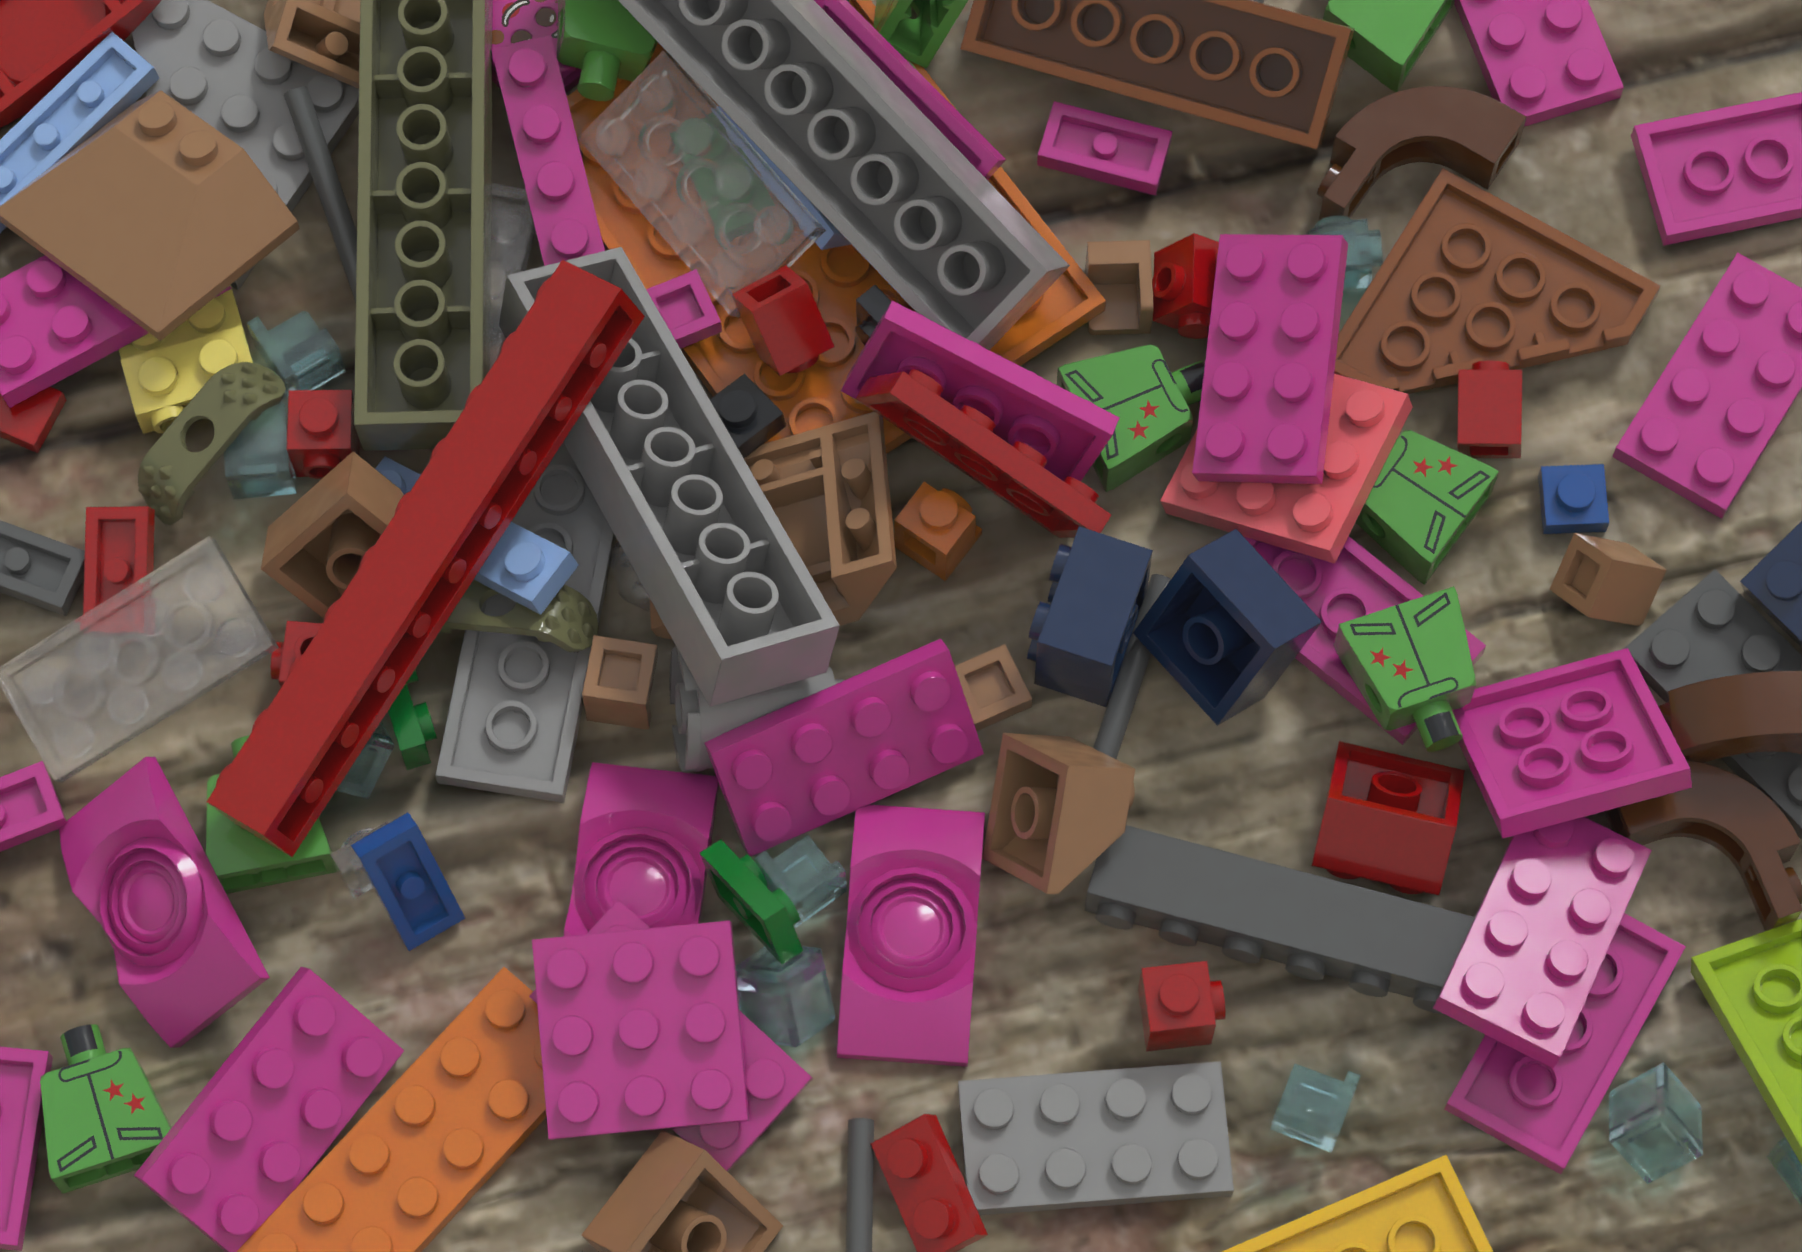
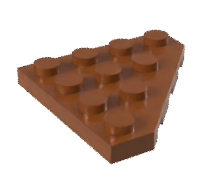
M1442 168L1339 332L1334 373L1412 394L1458 383V369H1472V364L1478 361H1502L1510 365V370H1518L1628 345L1657 297L1660 285Z

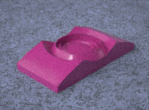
M144 757L67 820L65 825L59 828L61 851L72 892L102 925L114 949L119 985L149 1025L170 1048L183 1046L270 978L156 757Z
M592 762L579 825L576 866L564 936L587 934L618 899L650 928L701 923L707 870L700 852L711 846L719 792V782L716 776Z
M867 805L856 809L841 981L837 1058L968 1067L985 812Z

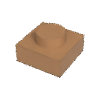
M1005 644L955 666L976 731L1032 707V697Z

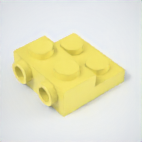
M232 289L213 298L161 341L148 333L119 349L120 361L133 408L143 434L152 431L163 434L206 382L221 369L240 362L254 363Z

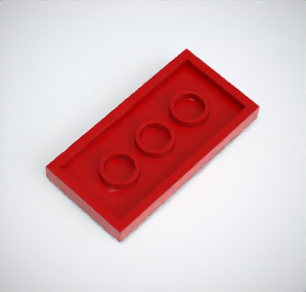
M911 369L908 374L901 371L868 377L855 399L1058 538H1074L1079 526L1101 533L1112 514L1096 504L1099 495L1092 488L1069 476L1064 481L1044 468L1048 460L1041 453L1020 441H1015L1011 446L993 433L996 424L989 417L967 405H963L961 410L940 397L944 388L938 382L918 370Z

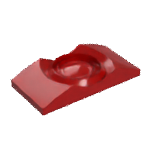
M0 0V128L27 114L112 31L124 41L156 8L161 0Z

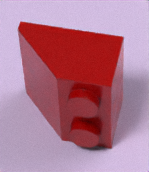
M1339 741L1311 866L1324 868L1330 874L1342 879L1362 877L1388 883L1395 890L1406 894L1426 892L1440 895L1457 828L1465 770Z

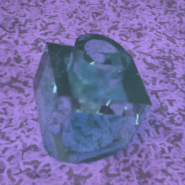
M1346 216L1326 217L1319 220L1315 227L1305 234L1343 235L1347 241L1348 251L1343 293L1366 291L1372 280V268L1383 264L1380 230H1368L1367 218L1351 220Z

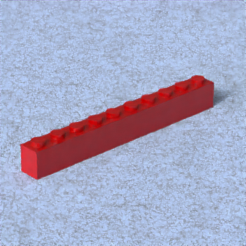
M565 260L560 262L552 276L540 286L535 302L516 331L512 332L505 339L499 357L481 384L476 386L469 394L464 410L447 436L440 440L433 449L430 462L411 491L407 492L398 502L395 515L376 544L370 547L362 557L359 570L340 599L329 607L321 628L305 652L291 665L288 678L269 707L256 718L252 727V733L232 763L227 765L220 773L216 787L206 802L234 824L290 857L294 856L644 319L643 313L620 287Z

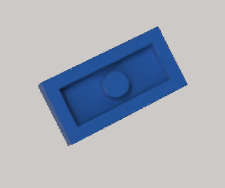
M408 812L351 845L408 951L466 919L419 827Z

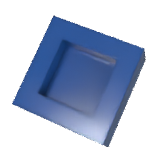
M1604 464L1541 466L1538 474L1543 534L1606 532L1609 525Z

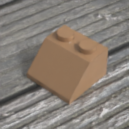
M353 451L268 526L261 570L324 618L329 607L340 599L359 570L360 562L366 551L376 544L395 515L397 504L404 496L403 492Z
M1003 733L982 859L1046 894H1059L1125 833L1128 810L1131 808L1135 797L1133 782L1135 768L1070 736Z
M662 1130L581 1236L598 1252H764L783 1225L706 1150Z

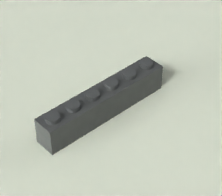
M1128 825L1125 827V833L1096 859L1085 904V911L1095 913L1097 921L1113 928L1128 930L1132 929L1134 924L1159 930V937L1173 944L1195 946L1197 941L1223 947L1222 953L1237 961L1258 963L1260 958L1286 964V971L1301 978L1321 980L1324 978V975L1350 981L1349 987L1359 993L1374 997H1385L1388 992L1414 998L1413 1004L1415 1006L1438 1014L1443 1013L1433 1009V1006L1475 918Z

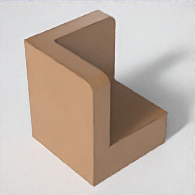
M1150 240L1087 242L1085 274L1106 300L1105 311L1088 321L1089 333L1092 335L1150 334L1153 318Z
M1574 533L1549 590L1587 617L1640 626L1647 616L1667 570L1630 544Z
M593 636L582 692L587 721L639 729L650 728L652 715L649 701L658 658V647L656 644Z

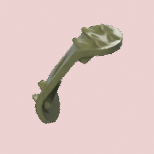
M250 362L235 363L221 369L206 382L150 448L140 464L138 491L142 494L146 504L155 510V516L164 524L172 525L183 518L185 503L194 494L193 488L251 420L255 421L263 411L281 402L286 389L285 383L279 375L267 367ZM200 419L211 420L214 426L212 442L200 452H190L185 443L189 427Z
M473 580L440 630L443 633H451L452 629L535 636L539 641L552 642L567 652L578 653L592 646L593 636H597L599 626L597 614L591 602L580 592L567 585H563L541 615L517 602L514 608L504 615H486L481 611L482 605L488 598L500 593Z

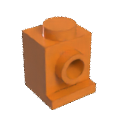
M923 482L894 519L895 548L946 581L982 535V529L976 525V516L972 514L971 506L959 494L947 488H942L941 491H938L926 482Z

